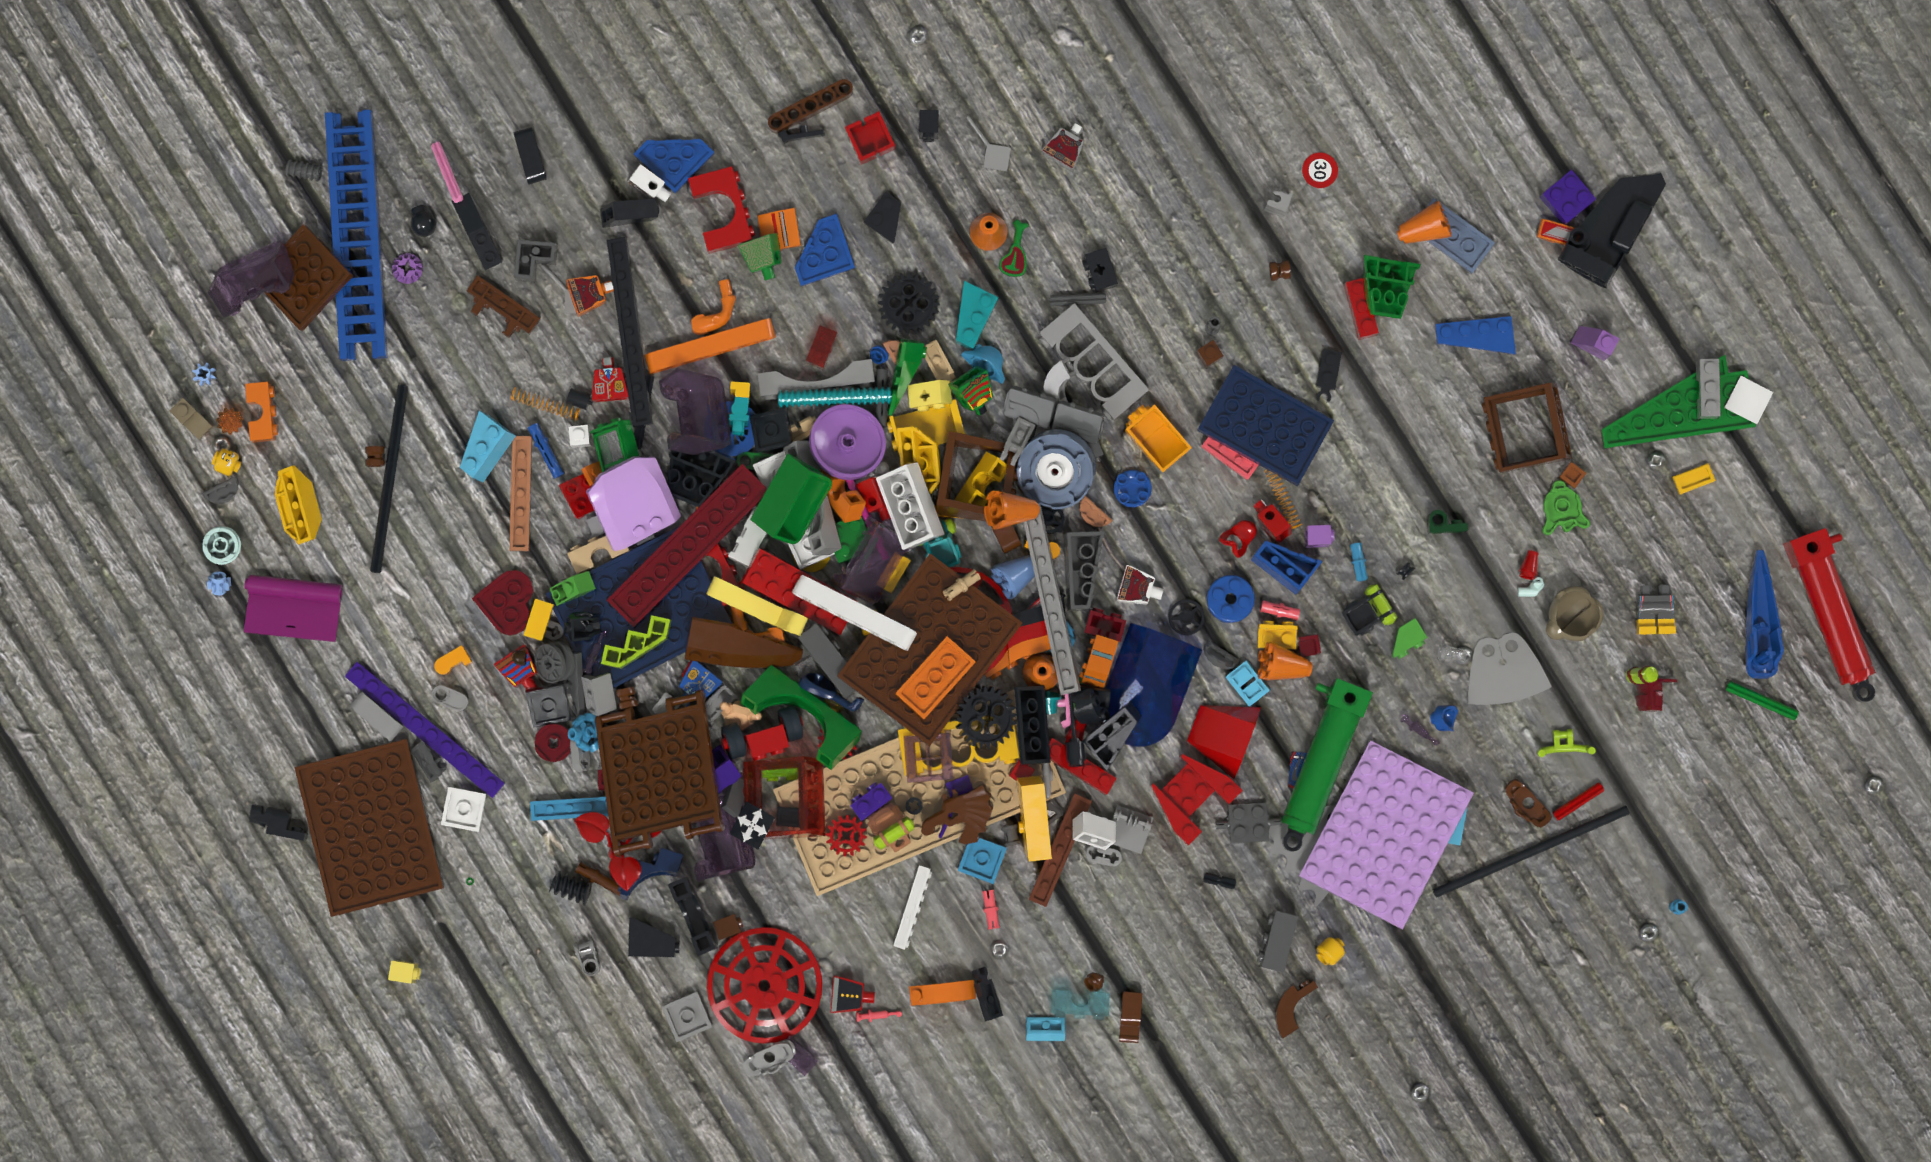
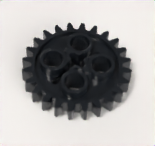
M901 273V279L898 280L894 276V283L887 281L889 287H882L885 294H879L883 301H878V305L883 307L878 311L885 313L881 319H888L886 326L892 324V331L899 328V334L906 330V334L909 335L910 330H913L916 335L918 328L924 332L923 326L930 327L929 320L935 321L932 314L939 313L934 307H939L940 303L934 301L939 299V296L933 295L936 292V288L930 289L932 283L925 284V277L918 280V274L912 278L911 273H908V277L905 278ZM912 286L915 291L912 295H906L904 288ZM918 292L922 293L912 302V308L908 306L899 316H896V313L905 307L906 300L910 302ZM898 299L901 302L900 306L892 308L890 306L891 300ZM919 300H925L928 303L925 309L917 307ZM911 313L914 319L911 322H906L903 319L904 314Z
M982 686L980 691L979 688L975 687L974 694L971 691H967L969 697L962 696L963 704L957 703L961 709L955 710L959 717L954 718V720L960 722V724L955 727L962 729L959 735H966L964 741L968 742L971 740L970 745L975 746L977 743V747L981 749L984 744L985 748L989 749L991 743L994 747H997V741L1003 744V737L1010 738L1007 734L1008 731L1014 732L1010 726L1017 724V722L1012 720L1013 717L1017 716L1015 713H1012L1016 707L1010 705L1013 700L1010 698L1006 699L1008 694H1001V689L997 688L994 692V687L990 686L987 691L986 686ZM981 701L982 708L976 711L975 705L977 702ZM996 705H1000V712L998 714L993 712ZM989 715L988 719H983V716ZM977 720L978 727L972 730L971 724ZM992 724H996V731L994 733L989 731Z

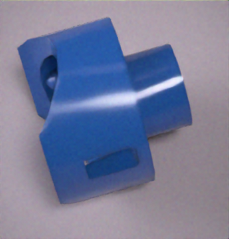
M1454 705L1438 706L1431 713V723L1435 724L1436 729L1439 731H1454V722L1459 712L1457 707Z

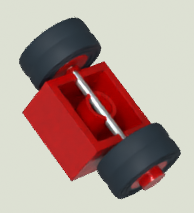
M788 706L778 710L779 726L745 736L742 734L738 723L722 726L721 743L723 749L726 750L730 759L746 755L747 759L752 758L753 761L767 758V753H771V756L783 753L785 748L790 747L788 742L803 738L802 718L798 715L794 706Z

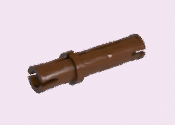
M582 861L579 863L575 871L576 873L589 879V882L592 884L595 882L620 896L621 892H618L619 885L615 880L600 873L599 869L595 870Z

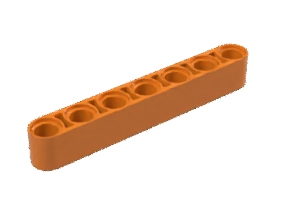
M768 318L657 350L644 356L649 374H654L771 340L776 337L772 320Z

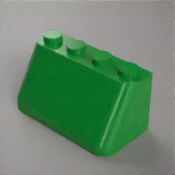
M787 454L750 520L772 538L789 544H796L804 536L831 489L832 480L799 458Z

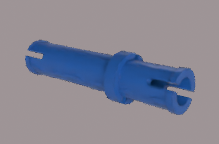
M539 423L529 426L527 429L535 441L534 446L535 448L538 447L553 479L565 474L548 443V437L545 438Z

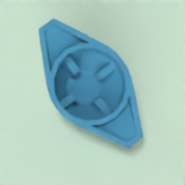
M977 344L973 351H964L961 354L973 368L979 366L986 369L990 379L1003 384L1005 380L1002 372L1003 357L999 350L992 346Z

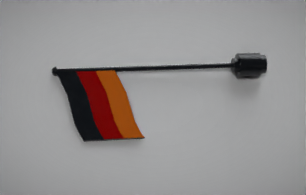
M1061 593L1060 596L1065 614L1064 597H1066V595ZM1042 606L1013 614L1014 617L1022 622V625L1007 643L1009 665L1023 657L1046 652L1051 649ZM1070 693L1069 705L1072 739L1065 743L1066 760L1069 763V767L1084 766V761H1086L1085 744L1080 741V738H1076L1073 701H1071L1072 693Z

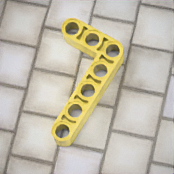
M713 577L706 593L770 625L801 636L808 618L798 613L783 609L717 577Z

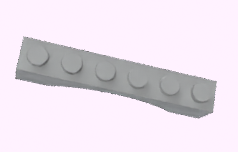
M872 359L853 361L839 374L820 381L805 382L794 380L777 371L758 373L760 396L765 398V401L776 400L779 390H782V392H785V390H788V392L800 390L801 392L803 389H806V391H809V389H812V391H815V389L827 391V389L833 390V388H842V390L848 388V390H851L854 386H860V389H863V387L869 388L871 384H875Z
M795 441L784 447L785 455L791 454L821 472L820 467L811 454L809 441ZM828 496L825 497L811 522L808 540L812 555H831L842 548Z

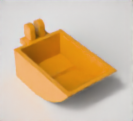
M1155 404L1152 407L1141 405L1128 416L1130 421L1126 424V434L1160 471L1164 472L1192 448Z

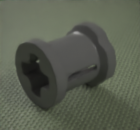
M1017 824L1001 828L1005 837V847L1021 844L1017 834Z

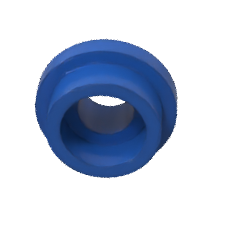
M876 345L870 351V358L874 363L881 364L888 360L889 354L884 347Z

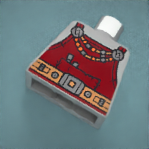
M1073 123L1069 131L1060 128L1042 149L1041 154L1073 172L1084 145V141L1079 138L1083 128L1076 123Z

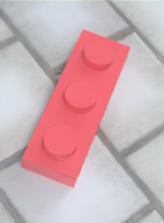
M1210 437L1201 446V448L1247 481L1259 466Z

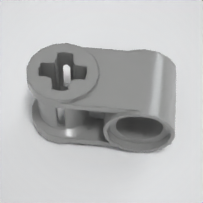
M590 938L589 941L581 944L574 943L575 953L583 973L588 976H596L601 968L593 939ZM590 962H594L596 965V970L593 973H589L586 970V966Z

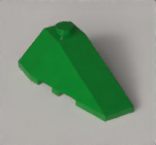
M900 338L891 387V402L888 404L887 410L888 415H893L922 358L926 357L927 347H924V342Z

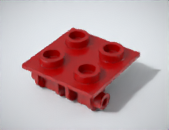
M584 474L558 485L576 519H581L586 514L594 511L586 493L587 489H590L592 486L589 485Z

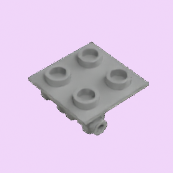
M1117 805L1112 821L1116 822V842L1113 845L1141 854L1152 825L1153 817Z

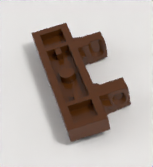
M478 275L466 290L475 297L473 300L475 305L471 310L472 314L478 317L479 312L483 311L484 308L487 310L491 308L506 318L505 322L508 325L502 334L508 338L511 337L514 331L519 333L521 329L530 335L541 320L534 313Z

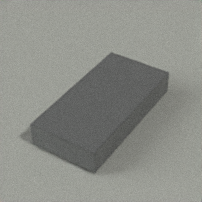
M738 778L734 784L728 785L721 806L732 817L739 816L748 788V784L741 778Z

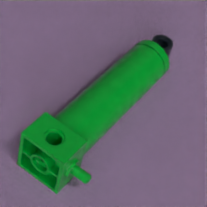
M1338 678L1334 679L1330 687L1321 683H1317L1315 687L1316 690L1327 694L1324 704L1326 707L1280 821L1288 825L1287 833L1282 838V845L1287 851L1294 852L1299 850L1306 833L1315 835L1358 723L1364 717L1373 694L1371 691ZM1345 694L1352 696L1353 701L1351 704L1345 701ZM1291 836L1297 839V845L1293 848L1287 844V840Z

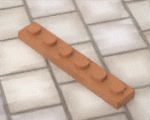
M516 436L512 441L509 551H529L532 436Z

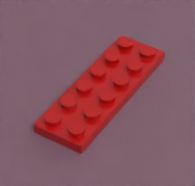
M758 548L741 583L841 635L847 621L792 593V590L800 576L804 575L854 601L856 600Z

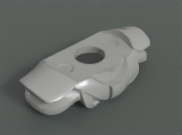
M790 1040L778 1042L746 1058L743 1067L750 1076L775 1074L787 1065V1061L791 1060L796 1054L795 1046ZM772 1052L775 1055V1060L772 1062L767 1061L764 1056L765 1053Z

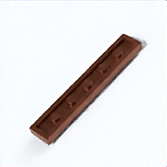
M1074 793L1051 846L1052 859L1045 860L1028 900L1044 907L1047 906L1075 842L1073 840V819L1083 811L1088 812L1092 803L1091 800Z

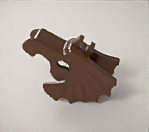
M981 784L961 795L958 794L956 789L951 790L953 796L950 798L946 796V793L942 794V810L923 821L921 833L927 836L936 831L935 826L942 824L953 826L965 822L966 825L959 843L971 844L979 840V833L986 832V823L989 821L993 810L990 804L991 793L986 790L985 784ZM954 812L958 814L953 819L949 817V813Z

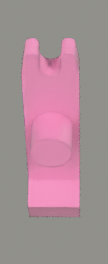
M1066 694L1065 698L1058 700L1057 703L1058 707H1065L1066 720L1060 722L1063 729L1071 725L1069 694Z

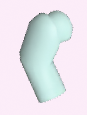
M1536 577L1528 587H1518V597L1537 596L1544 587L1543 579Z

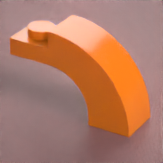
M974 980L909 986L911 1006L976 999Z

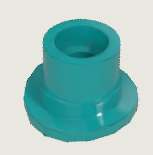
M1046 691L1047 714L1057 713L1058 700L1062 699V695Z

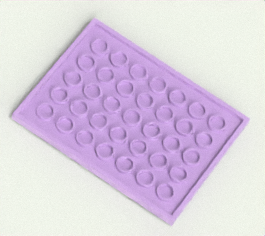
M1370 740L1299 877L1403 930L1474 793Z

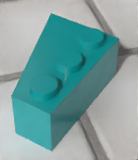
M964 281L956 343L973 351L998 302V297Z

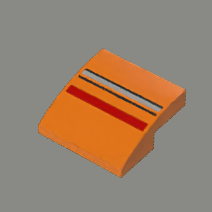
M795 208L758 215L761 237L777 233L780 251L801 246Z

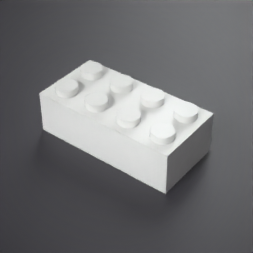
M918 462L906 464L876 478L902 550L914 548L944 535Z

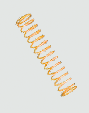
M519 390V393H518V395H517V397H518V403H520V402H519L520 390ZM512 392L511 400L513 399V401H515L514 394ZM533 396V398H532V400H531V402H530V404L532 403V407H533L534 396ZM538 397L537 402H536V404H537V409H539V408H538L539 397ZM558 401L557 406H556V408H555V410H556V415H558V414H557V408H558L559 401ZM562 404V407H561V409H560V411H561V417L564 416V414L562 415L563 404ZM576 410V412H575V414H574V416H575V421H577L578 416H579V413L577 412V410Z
M1299 524V525H1296V526H1292L1291 529H1294V528H1296V527H1299V526H1301L1302 524Z

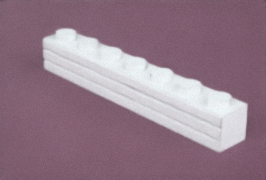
M919 865L893 945L895 947L905 950L909 946L910 941H908V938L912 936L914 931L912 926L917 921L916 913L920 912L921 906L919 904L920 901L923 902L925 896L923 892L928 887L926 882L932 875L929 868Z

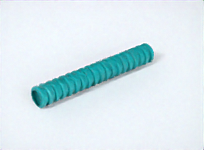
M863 387V389L857 388V390H854V388H851V390H848V388H845V390L833 388V390L827 389V391H824V389H821V391H818V389H815V391L803 389L801 392L800 390H797V392H794V390H791V392L779 390L778 392L780 408L785 405L786 407L788 405H792V407L794 405H798V407L800 405H804V407L810 405L812 407L814 404L816 406L818 404H822V406L824 404H828V406L834 404L836 406V404L842 405L843 403H852V405L854 403H858V405L864 403L866 405V403L872 404V402L876 404L878 402L882 404L888 402L890 404L891 402L890 387H887V389H884V387H881V389H878V387H875V389Z

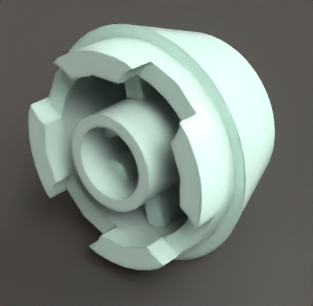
M225 526L215 527L203 539V552L207 559L215 564H228L238 556L241 549V541L233 529Z

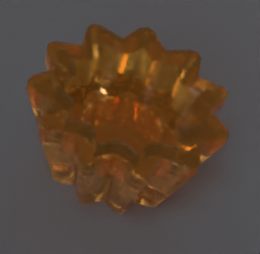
M224 408L223 412L218 413L219 418L216 421L219 424L217 428L222 429V433L228 432L229 435H232L233 431L238 432V428L243 426L241 423L243 417L240 416V411H235L234 408L230 410Z

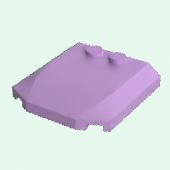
M636 456L600 473L592 487L586 491L613 551L625 549L675 523L681 517L654 456Z

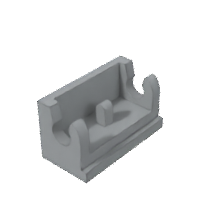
M1274 191L1273 194L1280 196V198L1276 196L1271 197L1264 211L1284 218L1293 194Z

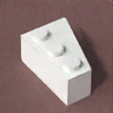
M756 506L745 523L741 535L737 538L733 551L728 555L731 560L747 568L758 548L765 549L769 541L766 538L768 534L750 520L757 508Z

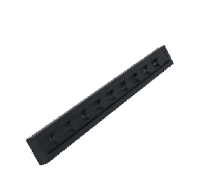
M627 238L607 240L632 425L634 428L652 425L653 421Z

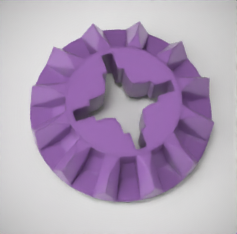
M411 253L401 254L395 258L392 264L394 277L404 284L417 281L423 271L420 259ZM409 261V266L415 270H409L405 276V270L400 266H406Z

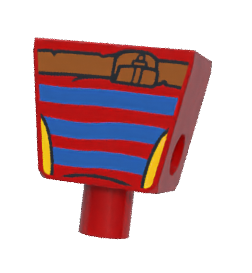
M525 644L494 664L499 672L515 688L523 685L526 690L538 687L532 679L538 673ZM518 650H526V666H519L513 662V654Z

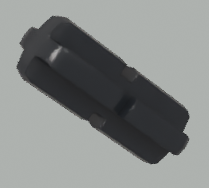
M1207 872L1204 874V883L1219 884L1221 887L1234 889L1236 886V879L1224 876L1219 877L1220 875Z

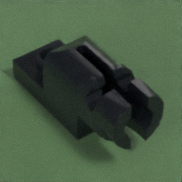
M252 805L249 822L262 827L267 826L266 834L302 841L307 840L308 833H303L302 828L292 827L289 830L292 815L285 809L268 807L264 813L263 806Z

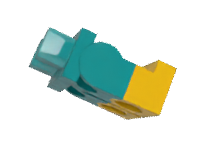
M731 381L730 395H735V402L731 407L729 425H733L732 435L744 436V427L749 426L750 383Z

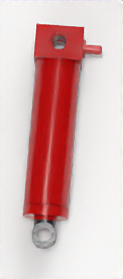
M1824 528L1783 543L1792 569L1796 567L1798 569L1838 677H1840L1841 685L1850 683L1853 687L1852 695L1854 699L1861 703L1868 702L1875 696V689L1869 683L1868 676L1876 672L1872 666V661L1831 556L1835 553L1832 544L1842 541L1843 538L1840 533L1829 537L1827 529ZM1807 544L1810 545L1811 552L1807 550ZM1862 687L1868 691V695L1865 698L1860 695Z

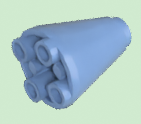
M1031 555L995 564L991 568L992 575L990 576L1000 586L1008 600L1015 598L1035 577Z

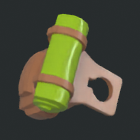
M892 803L878 809L868 818V825L875 835L873 842L878 849L882 850L885 847L891 846L893 851L897 852L911 843L907 835L914 830V822L907 816L904 818L898 806H894ZM899 838L904 839L900 845H895L896 840Z

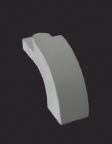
M1068 357L1059 361L1051 368L1044 382L1043 393L1046 396L1056 398V405L1060 401L1068 402L1065 395V386L1067 381L1077 374Z

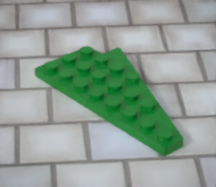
M1726 355L1718 358L1721 416L1717 419H1697L1699 381H1696L1695 372L1601 430L1603 448L1755 428V423L1725 408L1740 376L1749 380L1748 371L1728 373Z

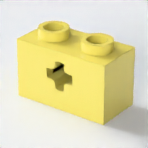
M935 380L908 385L910 408H917L918 412L929 411V407L942 409L945 408L946 404H952L951 389L948 385L950 381Z
M393 960L391 961L388 980L416 983V980L420 979L421 968H418V963Z

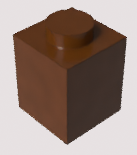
M1214 340L1196 352L1206 369L1224 356Z
M736 914L713 922L719 940L742 932L741 928L744 927L740 916L736 917Z

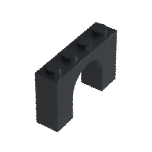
M684 877L668 884L673 899L684 916L692 937L690 939L697 955L701 956L717 949L718 946L689 878Z

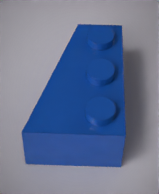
M1265 541L1251 558L1252 562L1295 595H1297L1322 563L1321 560L1312 559L1304 554L1290 551L1288 548Z

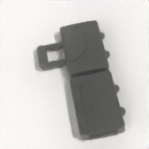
M1012 386L1007 392L1003 408L1005 409L1004 415L1014 418L1016 421L1020 417L1036 425L1028 442L1035 436L1037 426L1048 429L1052 421V429L1070 431L1081 437L1084 441L1096 444L1101 439L1105 423V415L1103 413L1094 411L1093 408L1087 409L1078 406L1074 402L1060 401L1056 405V398L1046 396L1045 393L1040 394L1030 391L1026 387Z

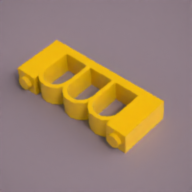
M989 716L983 717L984 720L989 718ZM977 720L972 722L971 728L978 726ZM948 722L941 731L944 760L936 767H929L923 762L919 738L907 729L898 730L904 775L909 776V779L920 778V774L924 773L923 768L928 771H938L946 765L947 761L952 766L964 767L969 765L973 758L982 763H991L999 757L1000 761H1004V764L1016 763V759H1019L1014 725L1010 726L1014 732H1007L1010 738L1003 737V744L997 741L998 751L992 758L983 759L979 757L975 751V746L970 745L971 755L969 759L963 763H956L949 757L945 731L957 729L955 726L960 724V722Z

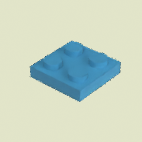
M979 838L977 842L967 844L958 871L994 884L1007 848Z

